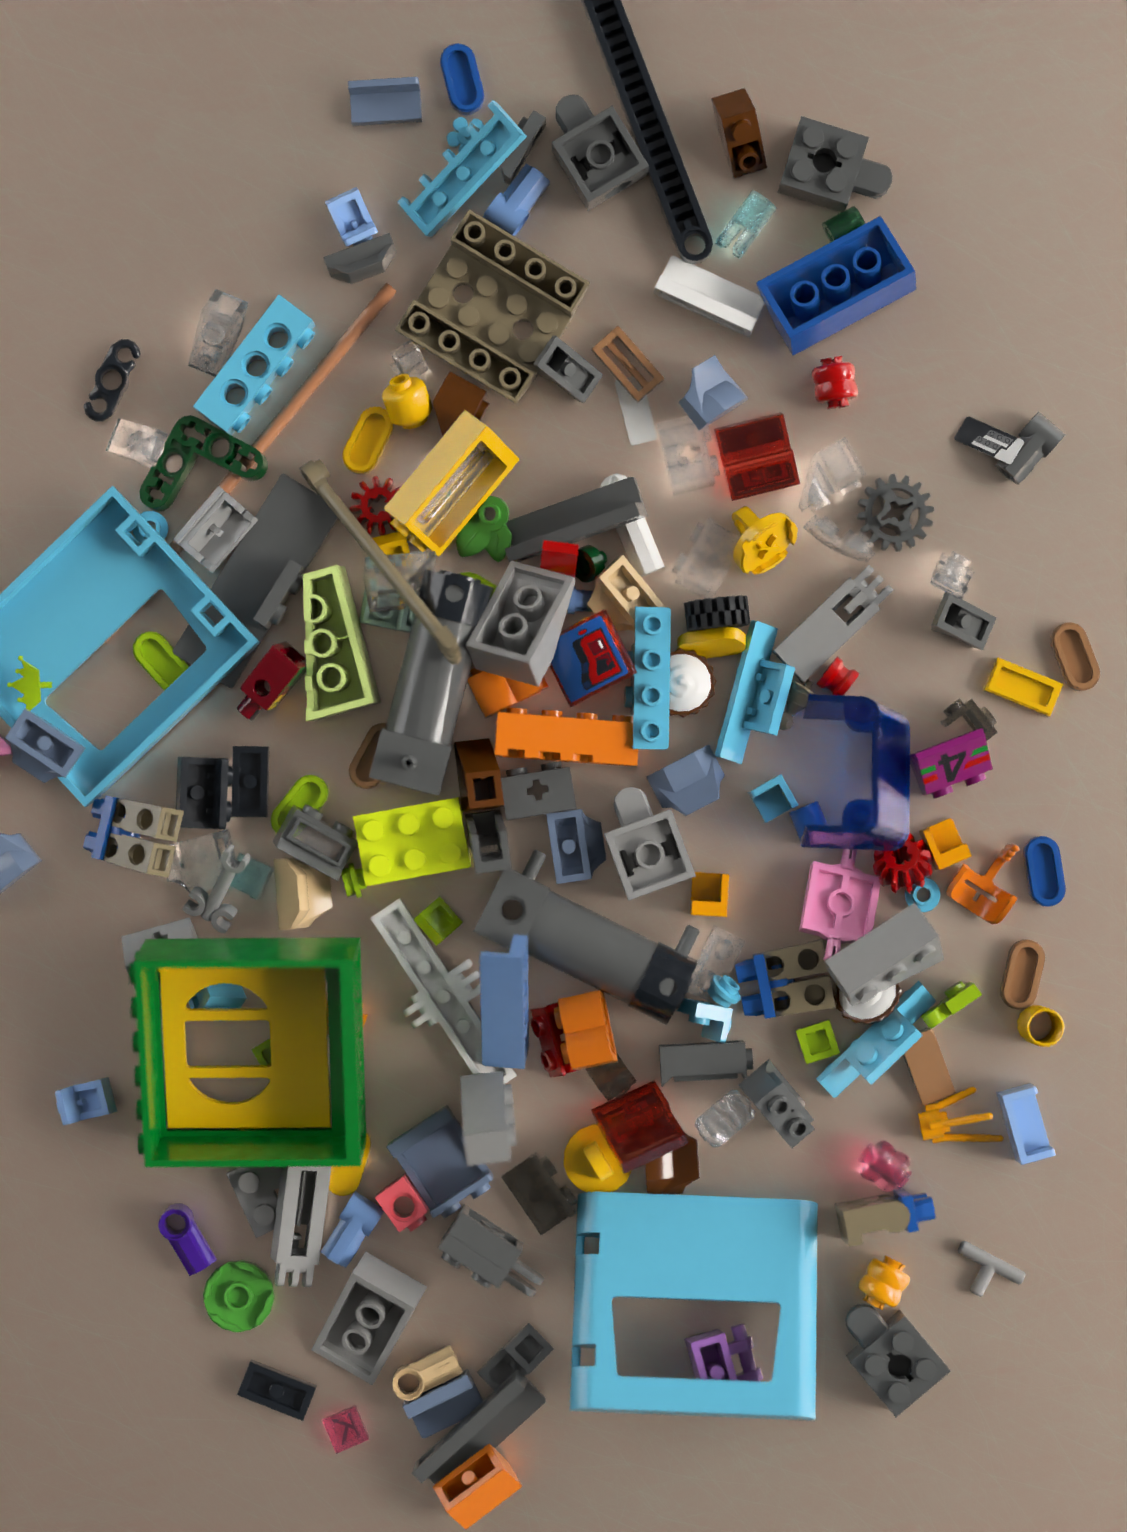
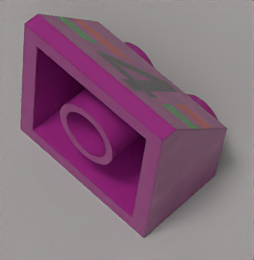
M983 728L908 755L922 795L931 793L933 799L954 792L951 785L965 781L966 786H970L986 779L985 772L993 769Z

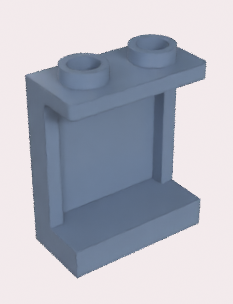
M448 1105L415 1125L386 1146L393 1158H397L429 1207L433 1218L439 1214L443 1218L450 1216L461 1208L459 1201L468 1195L475 1199L491 1188L488 1182L493 1179L494 1175L486 1164L467 1166L463 1128Z

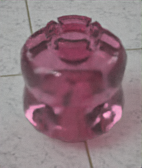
M886 1140L879 1141L875 1146L872 1143L868 1144L858 1159V1162L862 1163L860 1168L861 1176L870 1182H874L883 1192H890L895 1187L900 1190L912 1174V1171L908 1170L910 1165L909 1156L896 1150Z

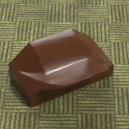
M678 1122L671 1123L683 1143L645 1161L647 1194H683L686 1186L700 1178L697 1139L683 1132Z

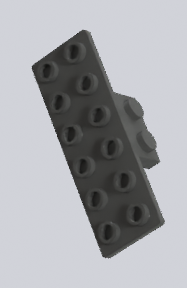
M282 474L255 516L258 521L239 542L211 587L213 593L259 641L258 646L220 682L229 688L235 686L272 624L277 626L288 609V607L284 606L291 593L296 595L303 586L304 572L338 519L320 495L286 474ZM213 605L205 611L207 616L216 625L224 618ZM188 625L174 647L173 653L192 665L206 651V646L192 627Z

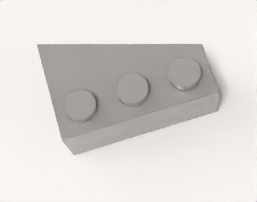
M913 903L825 960L828 973L851 1006L859 1002L865 1003L871 1000L877 993L943 961L944 957L939 935L918 906Z
M503 1071L460 1076L463 1138L467 1166L511 1161V1146L517 1145L512 1085L504 1084Z

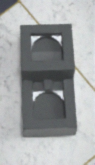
M528 1323L486 1362L477 1373L495 1390L517 1369L524 1376L530 1374L554 1348Z

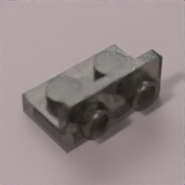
M535 1152L501 1175V1178L540 1235H543L567 1217L571 1218L574 1216L576 1209L573 1205L578 1201L567 1185L560 1187L553 1176L558 1172L547 1155L540 1158L538 1153Z

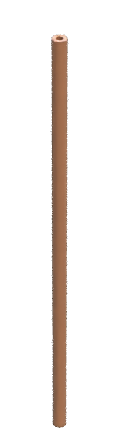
M388 283L384 284L251 445L262 454L395 295L397 291ZM241 457L239 462L246 466V472L255 464L254 457L252 460ZM229 472L218 486L230 494L242 478ZM174 540L169 544L178 555L183 551V548Z

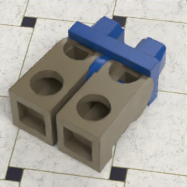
M107 795L105 799H95L91 813L94 818L100 819L98 831H89L85 836L83 845L85 850L92 853L91 858L145 874L169 878L176 846L142 839L141 835L177 842L184 811Z
M822 939L752 954L753 958L735 964L738 983L757 980L760 991L757 994L741 996L745 1016L764 1015L765 1019L776 1016L836 1008L831 980L828 974L795 981V978L828 972L823 960L825 949Z
M902 1188L893 1190L894 1196L883 1194L835 1203L841 1239L849 1247L862 1245V1234L881 1230L898 1233L904 1229L908 1233L919 1231L918 1222L936 1219L932 1197H927L926 1193L911 1195Z

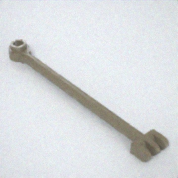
M320 459L315 462L310 460L299 468L308 485L322 497L435 639L440 652L449 663L458 664L462 656L457 639L446 625L442 626L328 484L327 478L331 475Z

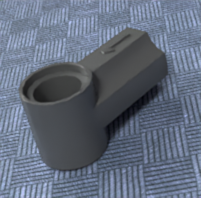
M1038 412L1018 434L1019 439H1022L1024 444L1012 464L999 460L995 466L1006 478L1019 485L1034 469V466L1042 457L1046 458L1066 434Z

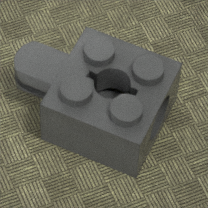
M568 95L558 102L556 106V121L564 135L552 141V153L588 211L648 176L649 165L613 105L594 116L585 100L579 95Z
M801 116L778 193L844 213L852 192L874 199L884 196L892 183L891 169L886 165L863 158L869 137Z
M465 1204L440 1241L438 1249L443 1252L441 1257L456 1268H459L462 1264L473 1272L471 1277L487 1288L491 1284L499 1288L505 1280L526 1295L533 1297L537 1290L510 1270L514 1269L538 1285H541L545 1279L540 1273L518 1260L523 1250L522 1241Z
M866 1303L857 1304L847 1312L845 1318L846 1327L859 1345L846 1356L895 1417L900 1415L951 1372L901 1310L896 1312L886 1322L875 1308Z

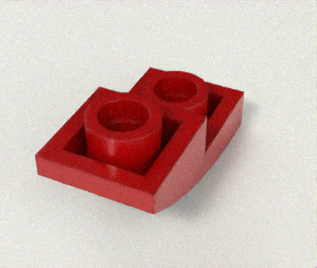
M543 540L540 568L575 578L579 545Z

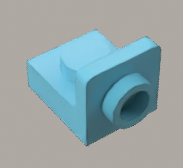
M684 998L679 1009L676 1011L688 1014L689 1022L702 1024L701 1036L703 1038L725 1043L728 1032L731 1029L733 1009L725 1008L715 1003Z

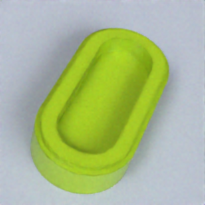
M152 631L144 632L134 641V657L163 690H166L190 665L173 653L174 647L163 635Z
M306 775L298 779L272 812L271 826L276 833L278 832L293 804L301 809L307 804L320 811L329 796L326 782L315 775ZM300 822L292 837L300 835L308 825Z

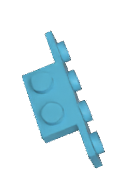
M635 607L634 644L631 645V651H625V665L628 672H631V686H625L624 707L630 708V716H633V749L666 750L669 747L671 609L668 607Z
M755 620L750 622L746 635L745 650L742 652L736 671L730 700L715 752L716 757L742 764L751 730L775 736L778 735L795 667L770 661L778 628Z
M918 981L903 993L899 1003L887 1018L871 1025L833 1063L829 1064L816 1080L833 1098H836L860 1074L872 1085L923 1036L913 1024L936 1000Z

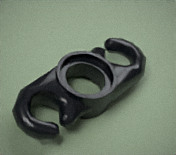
M121 339L112 344L96 372L95 386L89 393V399L96 400L101 398L105 400L107 406L105 411L98 413L94 411L90 402H85L83 406L85 414L94 421H104L111 417L123 394L128 389L129 375L136 365L133 360L121 362L118 358V351L122 348H127L135 359L141 355L137 344L129 339ZM117 371L121 374L122 382L117 389L108 390L103 386V376L107 372Z

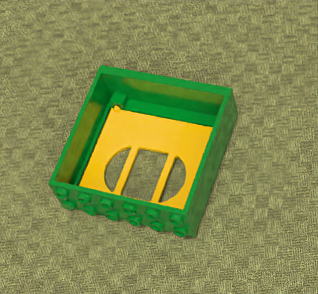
M360 937L145 939L140 950L135 952L134 962L129 964L130 984H135L136 997L131 998V1018L137 1019L138 1031L133 1032L132 1038L133 1052L139 1053V1065H136L134 1070L135 1087H141V1099H137L136 1119L137 1121H142L143 1133L138 1135L139 1155H144L145 1167L361 1166L367 1130ZM229 983L240 985L253 991L263 1000L267 1007L187 1008L186 1005L200 990L215 984ZM327 996H328V1024H329V1053H330V1081H331L332 1128H305V1127H331L330 1082H329V1053H328V1025H327ZM186 1021H269L270 1065L190 1066L187 1064ZM190 1078H269L270 1081L261 1092L249 1099L238 1102H224L203 1094L193 1085ZM167 1122H168V1128H240V1129H167Z

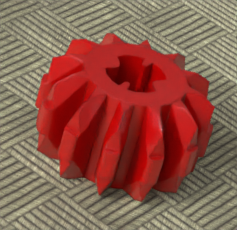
M374 476L372 478L374 488L369 489L367 484L362 481L359 485L365 492L364 495L352 492L351 498L360 502V505H352L349 507V510L352 514L362 513L356 519L361 525L368 521L365 530L369 535L373 533L375 526H378V532L381 536L386 535L385 525H390L394 518L382 510L379 511L378 515L373 514L374 509L370 505L372 502L378 503L381 498L385 499L384 503L387 505L401 486L390 492L393 480L387 478L384 486L380 487L378 476ZM390 525L391 529L394 532H397V530Z
M911 832L905 839H901L895 833L893 842L882 839V849L875 850L873 854L875 861L873 871L876 876H879V882L883 887L891 885V890L895 894L901 887H905V890L910 894L913 884L923 888L925 884L924 877H931L933 871L930 864L933 862V856L930 850H927L923 839L915 842Z

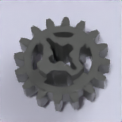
M891 474L887 484L881 478L876 479V490L871 487H867L864 490L869 499H860L858 501V505L865 508L864 512L856 515V519L865 520L866 522L860 529L861 533L870 531L873 535L870 537L869 543L872 544L878 539L881 540V550L884 551L890 544H894L895 551L900 552L903 542L909 548L914 547L915 540L913 537L916 536L923 540L926 537V533L921 528L931 527L933 521L926 518L927 514L934 511V507L925 506V501L930 497V494L920 495L918 491L922 484L918 482L913 487L908 485L909 476L907 475L901 482H897L895 474ZM892 490L905 492L911 497L908 499L898 497ZM879 497L881 504L880 512L872 517L874 501ZM890 505L895 509L909 506L899 517L900 521L896 517L882 520L891 510ZM918 509V520L912 530L909 519L911 513ZM883 527L893 529L899 536L887 535L880 529Z

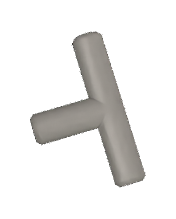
M967 1241L961 1242L958 1253L982 1265L970 1288V1291L975 1295L983 1296L994 1273L1018 1285L1024 1281L1026 1276L1024 1271Z

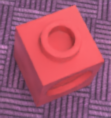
M406 1173L379 1191L374 1197L399 1232L406 1227L411 1232L427 1220L424 1214L429 1211V1207ZM402 1196L410 1198L414 1203V1210L409 1214L399 1213L395 1208V1200Z

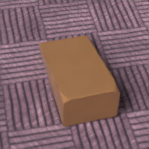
M930 1027L920 1030L919 1032L923 1036L903 1054L923 1106L956 1093L933 1029Z

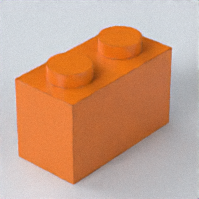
M489 1443L432 1487L445 1511L466 1530L523 1486L509 1462Z

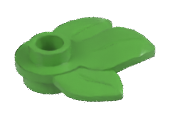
M489 496L458 533L456 546L460 557L473 556L485 549L497 562L505 558L507 555L505 548L511 546L512 534L506 525L509 519V509L501 498ZM489 507H492L496 512L495 518L491 521L486 517V510Z

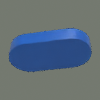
M458 43L452 44L445 48L440 58L450 104L456 112L463 115H471L479 111L484 103V90L473 51L468 46Z
M1045 836L1034 837L1026 843L1023 849L1029 894L1032 900L1041 906H1054L1064 898L1066 892L1060 850L1057 843L1051 838Z

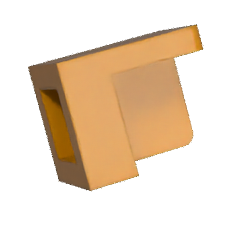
M951 818L919 831L921 838L926 843L927 850H930L932 853V864L935 870H941L972 857L967 843H962L954 821Z
M695 872L696 876L692 877L690 914L727 917L729 874Z

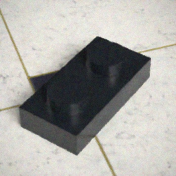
M233 746L231 817H268L269 747Z
M251 1359L237 1395L303 1421L317 1385Z

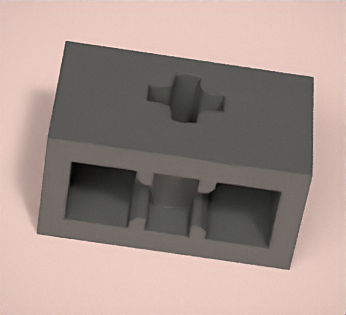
M562 761L541 764L542 771L528 773L527 767L506 770L507 777L501 778L506 820L577 809L570 767L563 768ZM540 780L541 786L548 785L549 792L542 794V800H536L534 795H528L527 789L533 787V781Z

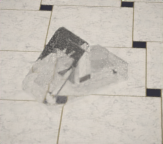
M118 418L106 451L149 468L155 467L158 458L163 453L168 433Z

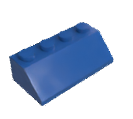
M879 216L756 282L777 331L794 356L915 291L916 273L886 223Z

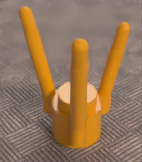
M975 1087L960 1091L937 1103L925 1105L926 1111L918 1113L923 1141L932 1139V1143L943 1141L1002 1142L1004 1137L1002 1135L947 1133L951 1132L950 1127L976 1123L993 1118L992 1113H983L948 1119L946 1111L939 1112V1110L976 1092Z

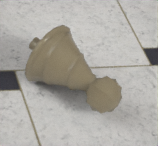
M792 679L786 702V712H783L779 729H790L793 726L792 716L807 708L811 703L820 700L819 696L809 690L813 685V682L809 679L804 686Z

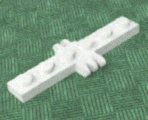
M401 898L372 916L370 919L419 991L410 997L414 1004L403 1010L406 1017L417 1010L422 1014L411 1022L413 1028H417L424 1022H427L430 1027L439 1022L473 1075L503 1071L504 1084L515 1078L517 1074L513 1068L484 1066L482 1064L481 1019L469 1003L470 1000L480 994V984L474 989L470 986V983L478 979L480 974L477 970L466 978L462 974L463 971L468 970L473 965L471 960L467 959L451 971H448L420 927L413 920L414 918Z

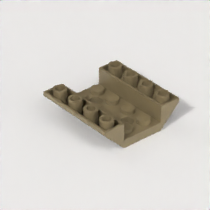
M468 209L450 239V248L418 300L411 302L395 331L517 404L538 375L533 365L553 335L561 338L590 282ZM460 285H467L474 292L472 299L467 303H459L453 297L454 290ZM521 321L529 322L534 330L531 337L525 340L518 339L513 334L514 326Z

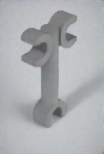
M232 844L227 846L220 857L223 869L210 895L203 888L195 886L190 892L189 897L195 899L198 904L188 900L182 909L190 916L201 915L204 920L211 921L214 929L220 933H226L231 926V923L223 919L222 916L232 920L238 912L233 905L221 903L236 873L242 872L251 860V855L248 853L241 861L235 860L231 854L234 849Z

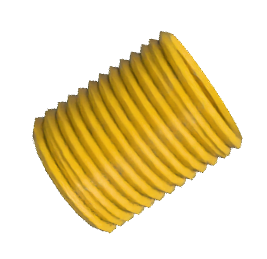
M1032 1005L1020 1013L1017 1020V1029L1025 1041L1040 1047H1049L1061 1039L1064 1033V1023L1062 1017L1056 1011L1040 1005ZM1046 1012L1051 1019V1030L1045 1038L1035 1040L1029 1031L1030 1021L1037 1013Z

